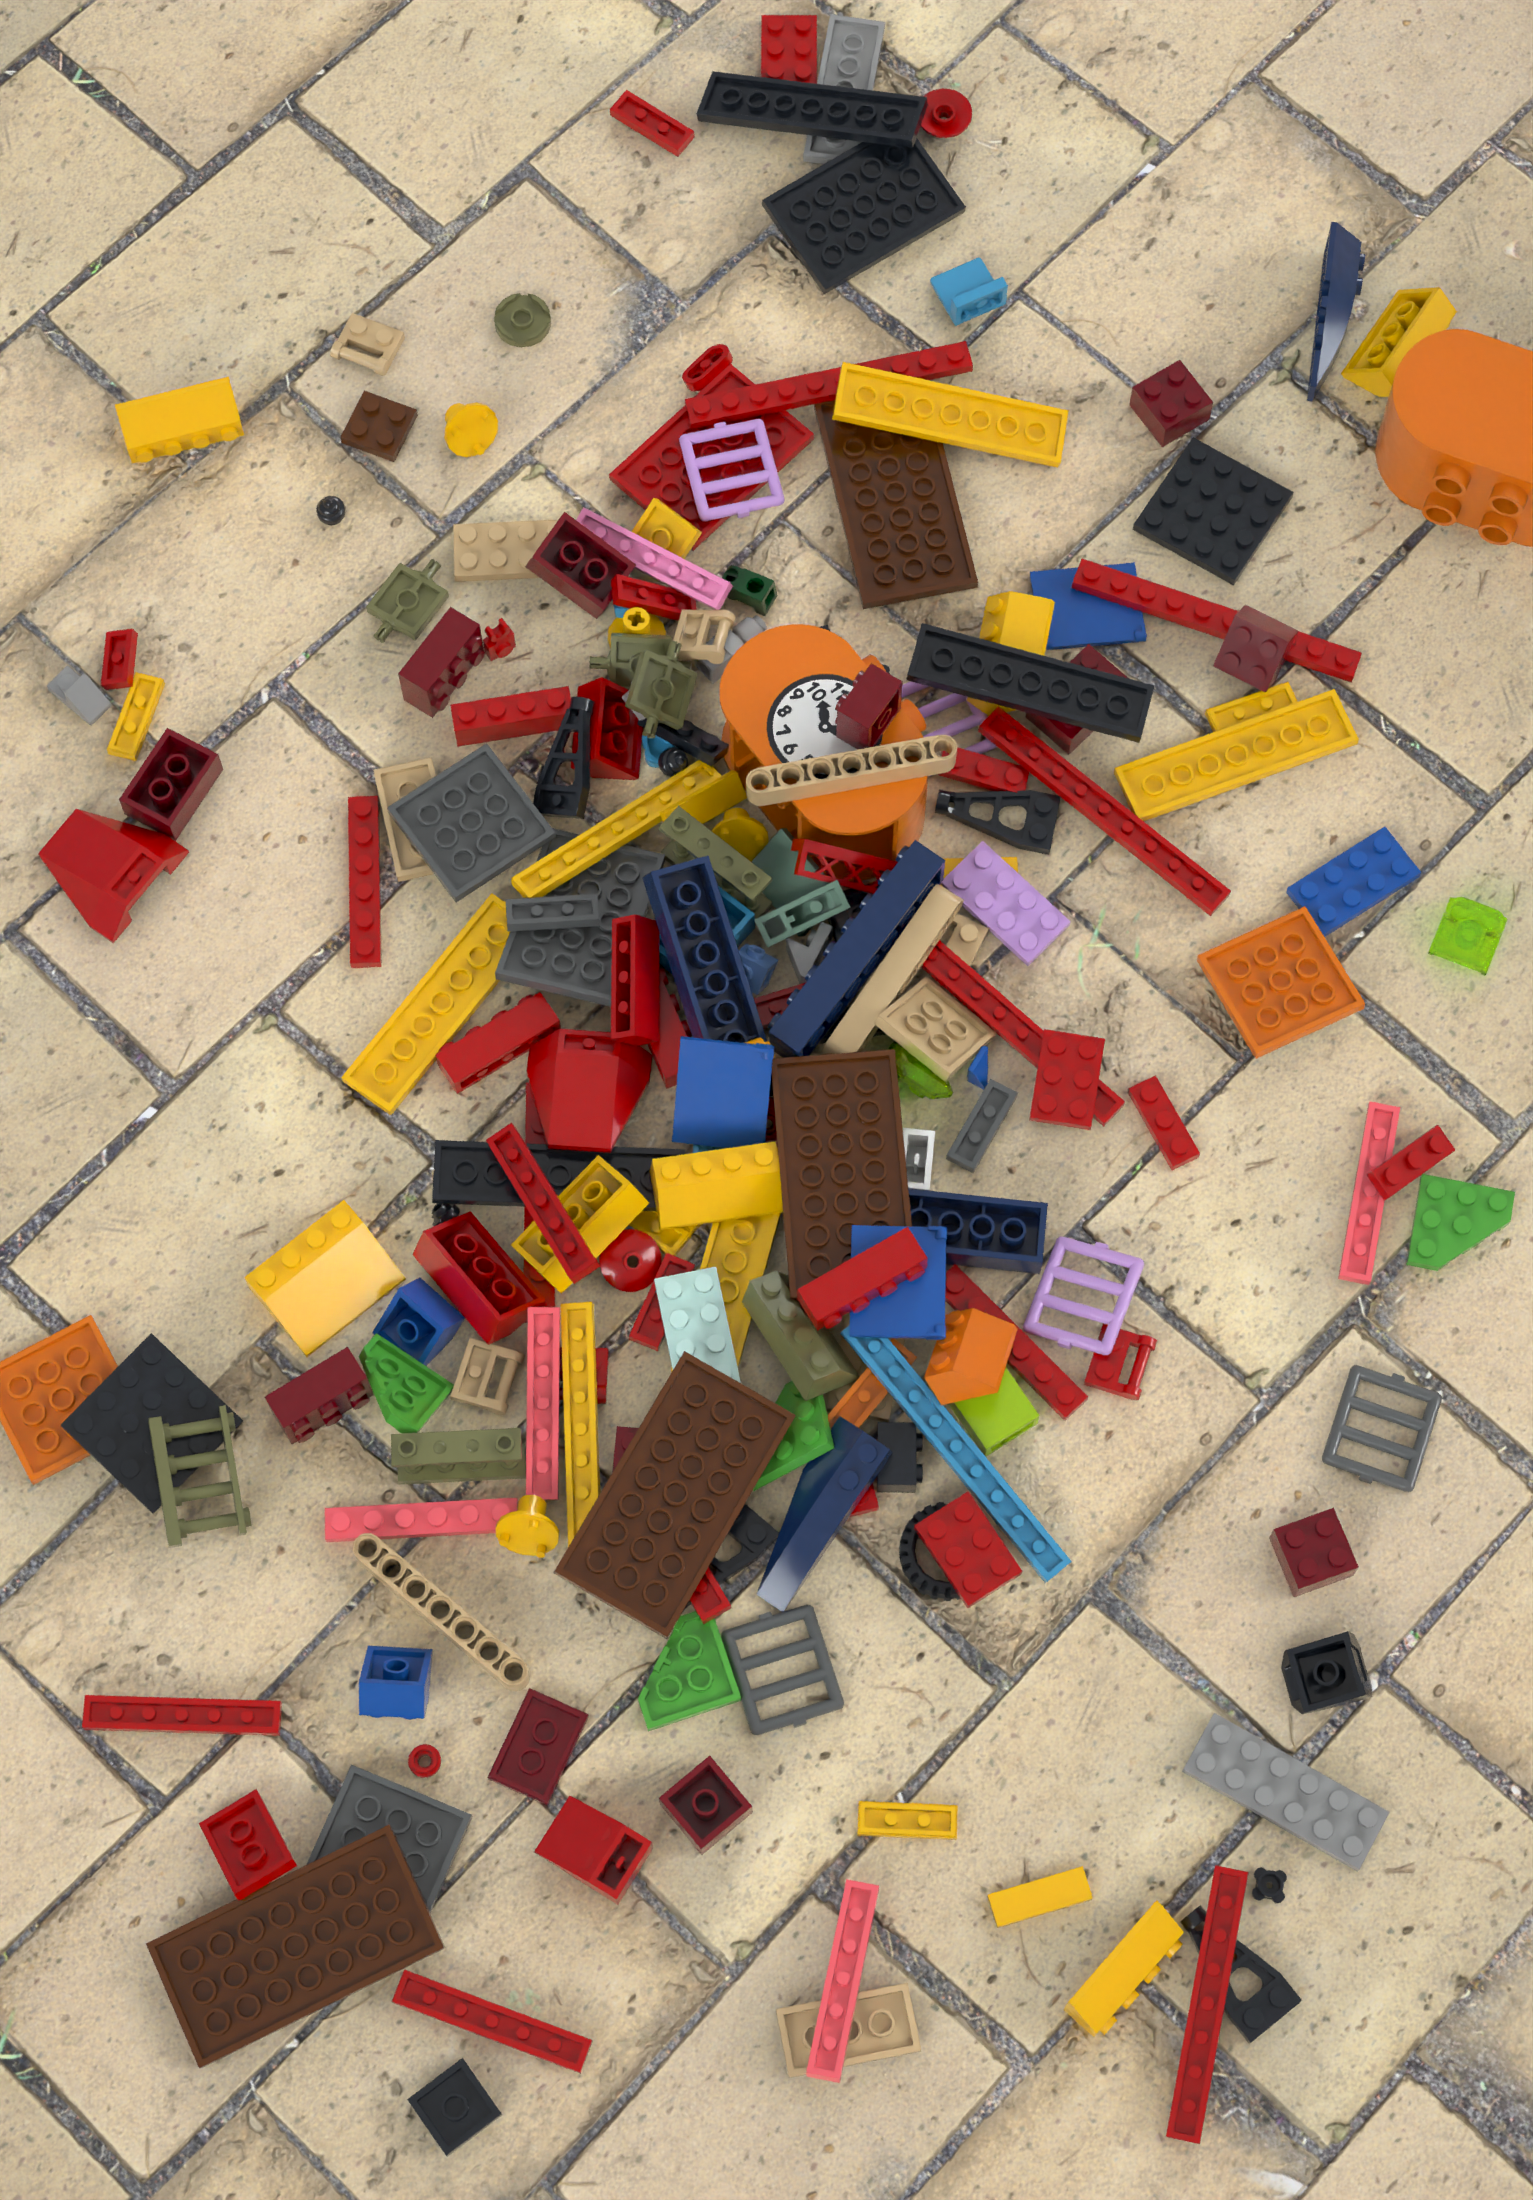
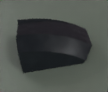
M1347 1631L1284 1651L1281 1665L1291 1705L1301 1714L1330 1709L1372 1697V1685L1368 1677L1361 1647L1353 1633Z

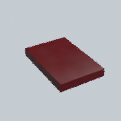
M529 1688L487 1777L488 1780L548 1806L589 1718V1714Z

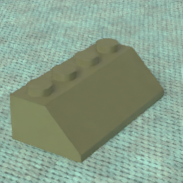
M774 1271L749 1281L742 1303L805 1401L853 1383L860 1377L831 1331L825 1327L817 1331L800 1302L790 1298L788 1275Z

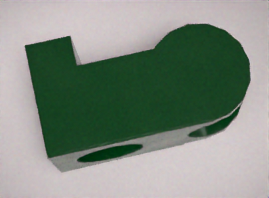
M734 565L728 566L722 576V579L733 585L727 598L749 605L754 608L756 613L766 616L778 596L774 580Z

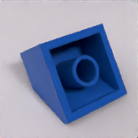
M419 1277L397 1290L372 1333L374 1335L376 1333L427 1366L453 1339L465 1317Z
M368 1646L359 1679V1715L374 1718L401 1717L408 1720L424 1719L429 1700L433 1649Z

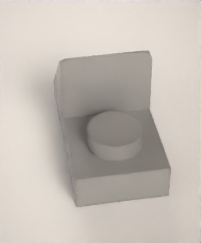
M68 665L47 685L49 692L90 726L112 706L85 673L80 676Z
M821 922L817 931L812 930L810 932L806 946L786 938V950L799 984L807 982L804 980L805 976L813 965H819L825 949L832 940L833 926Z

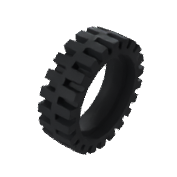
M938 1502L935 1506L928 1505L924 1507L921 1512L918 1511L908 1521L900 1540V1564L905 1577L907 1576L909 1579V1583L916 1587L923 1595H930V1598L936 1600L938 1598H942L944 1601H951L954 1598L959 1600L961 1598L950 1582L935 1580L927 1575L918 1564L915 1548L919 1535L915 1531L914 1525L947 1505L944 1502Z

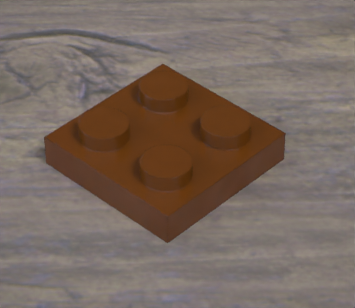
M364 390L340 437L341 443L395 462L418 416L417 409Z

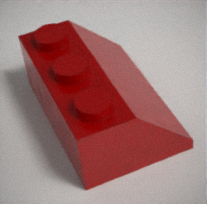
M603 677L578 686L577 697L587 698L595 702L593 714L590 717V777L637 780L639 779L643 728L637 725V716L631 709L625 707L626 702L622 699V696L629 690ZM575 732L573 734L572 753H576L578 750V733ZM571 762V768L575 770L574 763Z

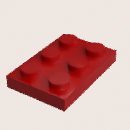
M761 15V77L817 84V15Z
M1044 1029L1029 1121L1091 1130L1105 1044L1104 1038Z
M969 1491L914 1525L915 1531L967 1608H970L1003 1587L1023 1572Z
M257 1789L199 1823L238 1901L297 1866Z

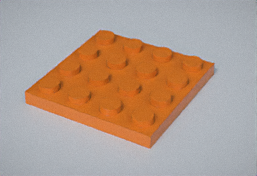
M1306 906L1197 956V962L1255 1059L1365 1008L1364 1000Z
M92 1315L0 1362V1422L33 1485L90 1456L60 1425L118 1367Z

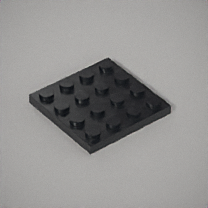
M1193 437L1135 521L1133 530L1234 585L1292 499L1294 492Z
M151 1333L60 1426L141 1504L154 1514L162 1504L148 1418L161 1416L162 1423H169V1426L220 1418L219 1406L226 1404ZM226 1405L227 1413L233 1412L237 1429L243 1423V1420ZM222 1430L171 1439L172 1442L166 1443L168 1456L174 1455V1458L215 1451L224 1442ZM199 1467L177 1470V1474L171 1475L173 1487H180Z

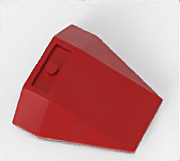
M75 809L40 850L38 855L89 927L114 944L132 922L128 911L162 870L171 875L188 855L189 850L166 834Z
M558 1029L531 1045L526 1072L547 1147L550 1149L611 1153L650 1083L652 1054L641 1046H633L611 1040V1032Z

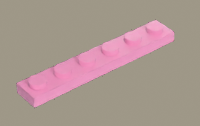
M584 507L576 519L636 564L635 569L714 610H720L733 587L730 582Z

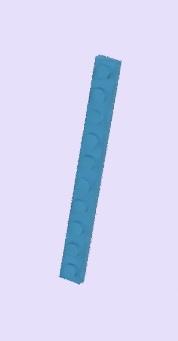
M850 1325L846 1327L840 1334L1045 1583L1071 1563L1072 1561L948 1410L940 1404L934 1393L888 1338L849 1337Z

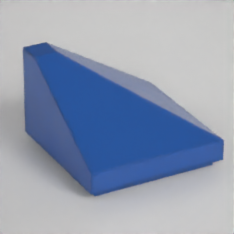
M986 1046L980 1048L967 1073V1081L983 1090L988 1084V1047Z

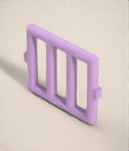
M762 419L726 425V422L714 424V428L680 436L679 443L701 521H710L733 515L743 518L749 516V512L780 506L784 503L782 487ZM755 432L758 445L695 458L693 444ZM760 456L762 458L765 470L706 483L701 481L699 469ZM768 481L771 492L770 496L714 508L708 507L706 494Z
M908 682L902 685V698L929 686ZM956 693L918 708L923 718H927L966 701L973 713L969 717L923 737L948 735L952 737L978 725L980 726L988 716L968 702L967 696ZM986 738L964 749L983 754L997 748V746Z
M1063 1236L1058 1237L1023 1324L1024 1331L1057 1341L1060 1347L1071 1350L1072 1346L1098 1354L1109 1355L1112 1352L1143 1270L1144 1261L1138 1257L1109 1250L1107 1244L1100 1242L1092 1245ZM1065 1251L1129 1268L1124 1284L1060 1267ZM1054 1279H1060L1119 1296L1113 1313L1049 1295ZM1044 1306L1107 1324L1108 1326L1102 1341L1038 1323Z

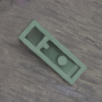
M835 880L755 919V923L767 947H770L850 908V905L838 880Z

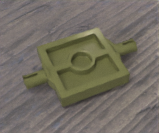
M431 559L422 572L412 570L399 563L366 606L367 612L380 619L383 623L374 634L378 641L380 640L381 643H384L392 630L402 632L416 641L449 597L448 591L437 585L432 579L441 568L437 561L435 562L434 559Z
M612 633L611 650L608 657L590 656L589 669H607L611 682L630 690L641 652L648 650L657 655L666 656L671 636ZM679 661L684 667L691 670V661Z
M677 641L669 642L666 656L657 655L648 650H644L640 654L625 707L641 713L647 718L644 732L642 733L647 738H655L658 723H663L678 730L682 728L698 673L684 667L677 660L682 644H677Z

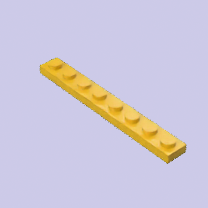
M700 760L696 761L511 878L512 886L523 898L545 896L663 821L660 816L661 811L722 775L713 766L711 767Z
M593 1302L560 1304L568 1547L600 1495Z

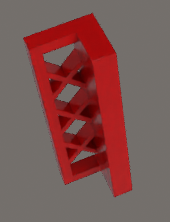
M793 839L791 851L798 852L794 875L826 883L838 880L842 887L874 894L878 889L875 887L878 886L877 883L882 876L881 873H884L887 869L892 871L898 863L809 839ZM807 855L817 857L822 866L814 872L804 870ZM837 862L845 864L850 872L841 879L836 878L830 868ZM864 869L871 870L877 879L868 886L864 885L858 876V873ZM823 871H826L828 876L822 875L821 873ZM853 878L855 882H850L848 880Z

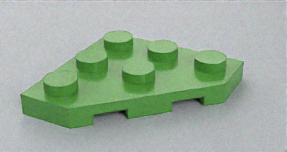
M1422 1174L1419 1182L1406 1265L1438 1271L1459 1255L1466 1253L1483 1242L1485 1238L1509 1225L1515 1192Z
M377 1333L364 1346L358 1356L385 1421L400 1433H419L452 1392L454 1384Z
M793 1381L784 1386L775 1403L796 1416L753 1491L834 1449L823 1394L805 1401Z
M696 1611L679 1617L645 1687H643L638 1697L648 1732L741 1701L715 1618L703 1625Z

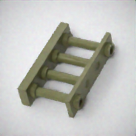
M680 806L659 826V830L671 839L661 851V854H665V860L672 866L708 855L718 886L755 914V919L765 915L773 907L772 901L761 894L771 883L772 878Z
M226 1405L219 1406L220 1418L169 1426V1423L163 1424L161 1416L148 1418L169 1548L182 1546L181 1538H187V1534L238 1525L239 1536L246 1535V1527L252 1526L249 1507H242L230 1432L236 1431L233 1412L227 1413ZM222 1430L225 1447L223 1450L174 1458V1455L168 1456L166 1443L172 1442L171 1439ZM227 1462L230 1481L186 1489H179V1486L173 1487L171 1475L177 1474V1470ZM227 1494L233 1495L235 1513L185 1521L184 1518L178 1519L176 1506H182V1502Z
M521 1428L391 1434V1466L398 1467L399 1485L525 1479L526 1446L521 1441Z

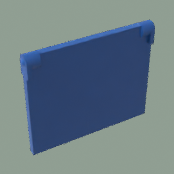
M1135 562L1104 565L1137 577ZM1078 568L1030 572L1032 595L1052 599L1055 602L1046 650L1086 647L1088 644L1091 646L1146 642L1147 634L1141 611L1071 588Z
M681 1036L672 1142L721 1148L766 1143L769 1094L775 1047L769 1044H748Z
M852 1225L851 1258L908 1227L927 1256L928 1261L927 1268L924 1269L925 1273L916 1280L909 1282L907 1279L898 1284V1288L886 1297L879 1295L870 1300V1304L860 1312L854 1313L851 1311L849 1337L946 1339L947 1227Z

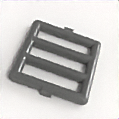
M1359 1365L1352 1366L1322 1455L1323 1463L1360 1476V1481L1369 1484L1372 1481H1376L1404 1492L1413 1491L1440 1408L1442 1396L1438 1392L1404 1381V1376L1395 1373L1392 1376H1388ZM1360 1379L1428 1402L1423 1418L1420 1419L1356 1397ZM1351 1408L1418 1431L1414 1447L1410 1448L1347 1426L1346 1423ZM1341 1438L1409 1460L1404 1478L1337 1455Z
M807 1604L772 1615L771 1612L759 1615V1620L722 1632L721 1639L741 1696L749 1728L753 1735H761L792 1724L796 1728L805 1725L808 1719L843 1708L844 1700L813 1606ZM804 1619L809 1638L741 1659L736 1640ZM814 1650L819 1665L818 1669L751 1689L745 1671ZM824 1680L829 1699L764 1720L760 1719L755 1702Z

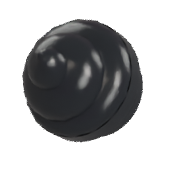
M327 496L319 501L316 513L321 522L327 525H337L345 517L346 508L340 498Z
M669 747L660 754L658 766L666 776L672 777L688 767V758L680 748Z

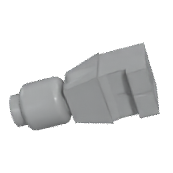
M757 615L753 618L746 617L732 631L729 630L724 647L726 654L721 664H713L708 660H694L695 666L714 684L721 678L724 669L736 651L748 640L767 630L765 622ZM715 636L706 642L705 645H713Z

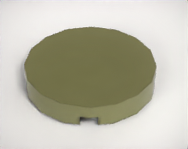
M512 294L503 299L496 307L494 317L496 332L501 340L511 346L520 348L533 346L541 342L549 333L551 327L550 310L544 300L536 295Z

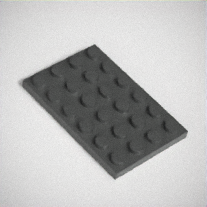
M552 828L556 833V838L542 846L537 861L580 834ZM624 845L543 896L598 894L600 926L511 931L495 971L496 980L611 1007L612 919L634 914L646 917L650 901L642 878L652 871L663 868L665 854Z

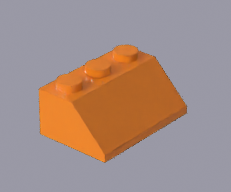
M974 1308L962 1311L956 1310L946 1314V1339L936 1341L924 1376L941 1405L998 1393L1018 1329L1012 1323Z

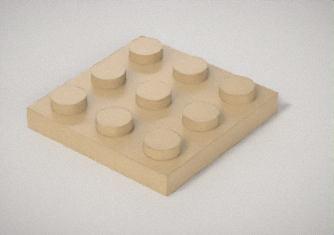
M927 976L878 1015L874 1022L886 1035L891 1037L945 1082L976 1056L981 1047L987 1046L992 1042L997 1034Z

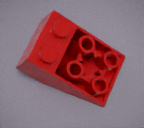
M569 1795L534 1853L619 1905L653 1850V1844L650 1840L626 1825Z

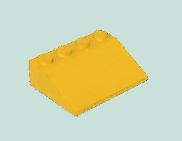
M345 1200L341 1201L244 1277L249 1289L306 1357L310 1356L406 1280L405 1276Z

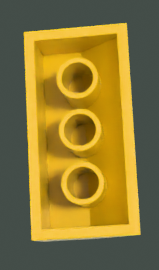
M1434 287L1398 290L1345 366L1341 375L1378 397H1389L1397 368L1407 352L1425 337L1446 330L1457 313L1442 289Z
M229 376L115 404L132 463H144L156 457L172 456L184 450L204 448L212 443L233 441L237 437L244 436Z
M1013 591L989 596L986 601L979 638L1045 656L1055 602L1052 599ZM967 697L968 702L983 713H986L987 716L998 706L1006 713L1015 711V709Z
M776 1141L652 1159L649 1172L660 1230L783 1212L779 1156Z
M599 1155L558 1196L595 1258L649 1204L646 1198L630 1181ZM533 1221L511 1246L562 1294L573 1282L567 1276L537 1224Z
M1157 1900L1063 2009L1093 2037L1099 2031L1105 2035L1117 2022V2019L1113 2016L1121 2005L1127 2010L1140 1995L1135 1991L1140 1983L1144 1980L1149 1984L1161 1971V1968L1157 1965L1165 1955L1171 1959L1183 1945L1178 1939L1184 1931Z

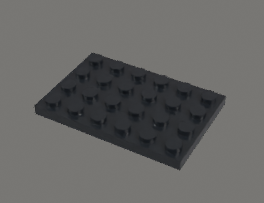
M917 138L913 148L861 142L762 200L763 208L823 294L830 292L958 217L966 209L964 203Z

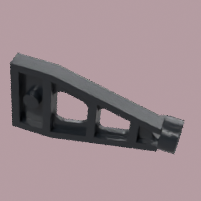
M571 697L569 709L566 710L536 785L533 804L542 816L584 819L590 791V717L593 714L595 704L593 700ZM570 733H578L577 752L564 753ZM565 761L573 762L575 778L572 785H556L555 777L561 764Z
M939 789L935 813L946 815V817L1018 849L1049 855L1060 796L1033 790L1017 791V793L1011 791L955 793ZM949 802H954L955 806L953 808L949 807ZM973 803L993 805L992 819L985 821L971 816L969 813L970 805ZM1007 806L1023 807L1026 810L1024 827L1020 830H1014L1004 826L999 821L1000 810Z
M746 1504L728 1532L742 1546L740 1553L725 1562H721L714 1557L710 1564L716 1569V1573L713 1576L719 1585L757 1561L778 1538L779 1532ZM690 1601L686 1605L685 1609L691 1605Z
M1201 1905L1180 1921L1190 1934L1198 1954L1203 1930L1196 1931L1195 1927L1202 1921L1205 1923L1207 1913ZM1237 1940L1235 1947L1237 1959L1232 1964L1231 1974L1238 1968H1248L1260 1977L1262 1988L1249 2000L1241 2001L1236 1997L1229 1981L1224 2010L1231 2022L1250 2044L1298 2005L1302 1999L1280 1972Z

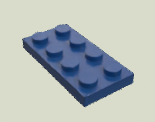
M1384 826L1289 886L1286 893L1298 909L1306 906L1320 931L1326 937L1419 878L1421 871Z

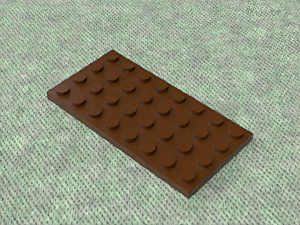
M835 400L814 404L815 415L862 608L868 609L978 588V579L943 443L832 420Z
M895 1049L773 1059L771 1076L791 1299L798 1301L797 1289L851 1259L852 1225L912 1227Z
M684 1351L556 1567L554 1574L667 1639L796 1415Z
M387 1825L263 1886L240 1901L236 1899L146 1943L199 2068L206 2067L445 1949V1945L391 1825Z

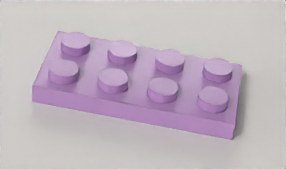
M984 841L970 852L941 882L944 888L964 899L962 906L983 926L989 928V931L1027 966L1070 926L1071 921Z

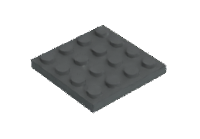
M487 743L387 807L389 815L456 903L556 838L555 831Z
M351 1764L307 1864L387 1825H391L431 1914L473 1816Z

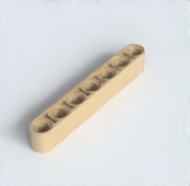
M935 735L751 770L746 777V796L753 805L765 806L946 773L955 766L957 743L951 736ZM946 751L950 755L946 757L938 756L936 752ZM909 756L917 757L919 761L909 762L906 760V758ZM878 762H885L889 766L885 768L877 767L875 764ZM849 767H854L859 771L856 773H847L845 769ZM817 773H825L828 775V777L824 779H818L814 775ZM788 778L796 779L798 782L793 785H789L784 783L783 781ZM757 784H764L767 786V788L764 790H756L753 788V786Z
M939 884L933 887L827 1040L822 1050L823 1055L863 1052L879 1028L874 1024L878 1015L901 997L958 914L964 899Z
M364 1533L355 1539L352 1549L358 1563L502 1686L510 1691L517 1692L523 1690L528 1685L530 1674L527 1664L521 1657L372 1533ZM371 1544L377 1547L375 1554L371 1557L360 1555L362 1548L366 1545ZM390 1565L401 1567V1571L396 1577L389 1578L384 1574L386 1568ZM415 1585L425 1587L424 1594L419 1598H412L408 1595L410 1589ZM441 1605L449 1607V1613L445 1618L437 1619L433 1617V1611L436 1607ZM461 1627H472L474 1629L473 1635L465 1640L458 1638L457 1632ZM493 1646L499 1650L498 1655L492 1660H485L481 1657L482 1651L486 1647ZM512 1667H519L523 1670V1675L516 1681H510L506 1678L507 1671Z

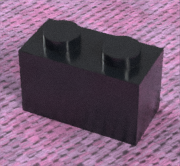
M878 1422L877 1441L885 1445L893 1453L877 1475V1492L915 1493L916 1483H922L923 1465L916 1464V1452H922L923 1434L916 1433V1425L913 1422Z

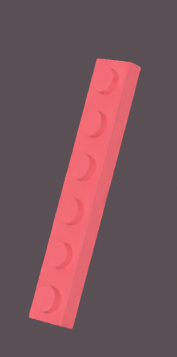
M1371 1101L1368 1104L1338 1279L1369 1285L1371 1282L1385 1200H1383L1366 1174L1392 1157L1400 1107Z
M528 1307L526 1495H536L544 1500H559L560 1307Z
M498 1498L325 1508L326 1542L355 1541L359 1535L364 1533H372L379 1539L496 1533L495 1528L499 1519L509 1512L517 1511L518 1499Z
M846 1879L806 2070L807 2077L837 2083L841 2081L879 1894V1885Z

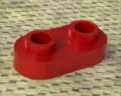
M717 344L708 348L683 372L682 379L687 389L690 391H701L733 361L729 348L724 344Z

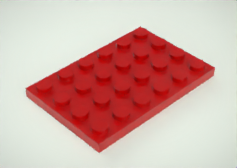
M730 364L694 397L755 384ZM683 406L609 474L610 481L644 510L647 509L653 498H657L700 530L702 534L691 548L694 551L731 516L710 521H701L699 518L679 438L683 434L714 428V425L691 430L686 407ZM786 410L726 423V425L762 419L777 473L814 440V433ZM749 432L693 444L692 446L695 458L755 446L758 443L755 432ZM760 456L699 469L702 483L765 469ZM767 482L706 494L708 507L714 508L749 500Z

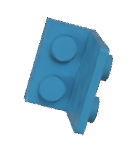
M981 258L971 260L930 279L931 286L955 326L1006 304L1008 290L1006 281L1003 277L994 280Z

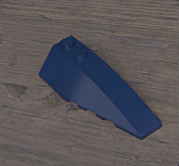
M1331 222L1323 254L1307 401L1310 402L1314 400L1327 379L1338 356L1347 331L1355 295L1360 296L1363 278H1358V271H1363L1365 254L1360 253L1362 242L1337 222Z
M839 1416L831 1428L834 1449L808 1462L802 1471L757 1591L758 1596L781 1612L787 1609L893 1453L885 1445L841 1416Z

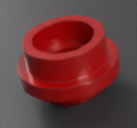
M422 1744L411 1751L408 1765L416 1776L428 1778L435 1775L440 1769L441 1756L435 1747ZM424 1756L431 1758V1763L427 1767L419 1765V1760Z

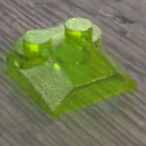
M1450 897L1428 954H1433L1473 969L1485 976L1508 919L1500 911L1468 898Z
M893 1041L888 1050L895 1049L898 1082L901 1080L907 1084L909 1089L920 1098L940 1099L952 1096L954 1092L948 1080L946 1082L943 1081L901 1045Z

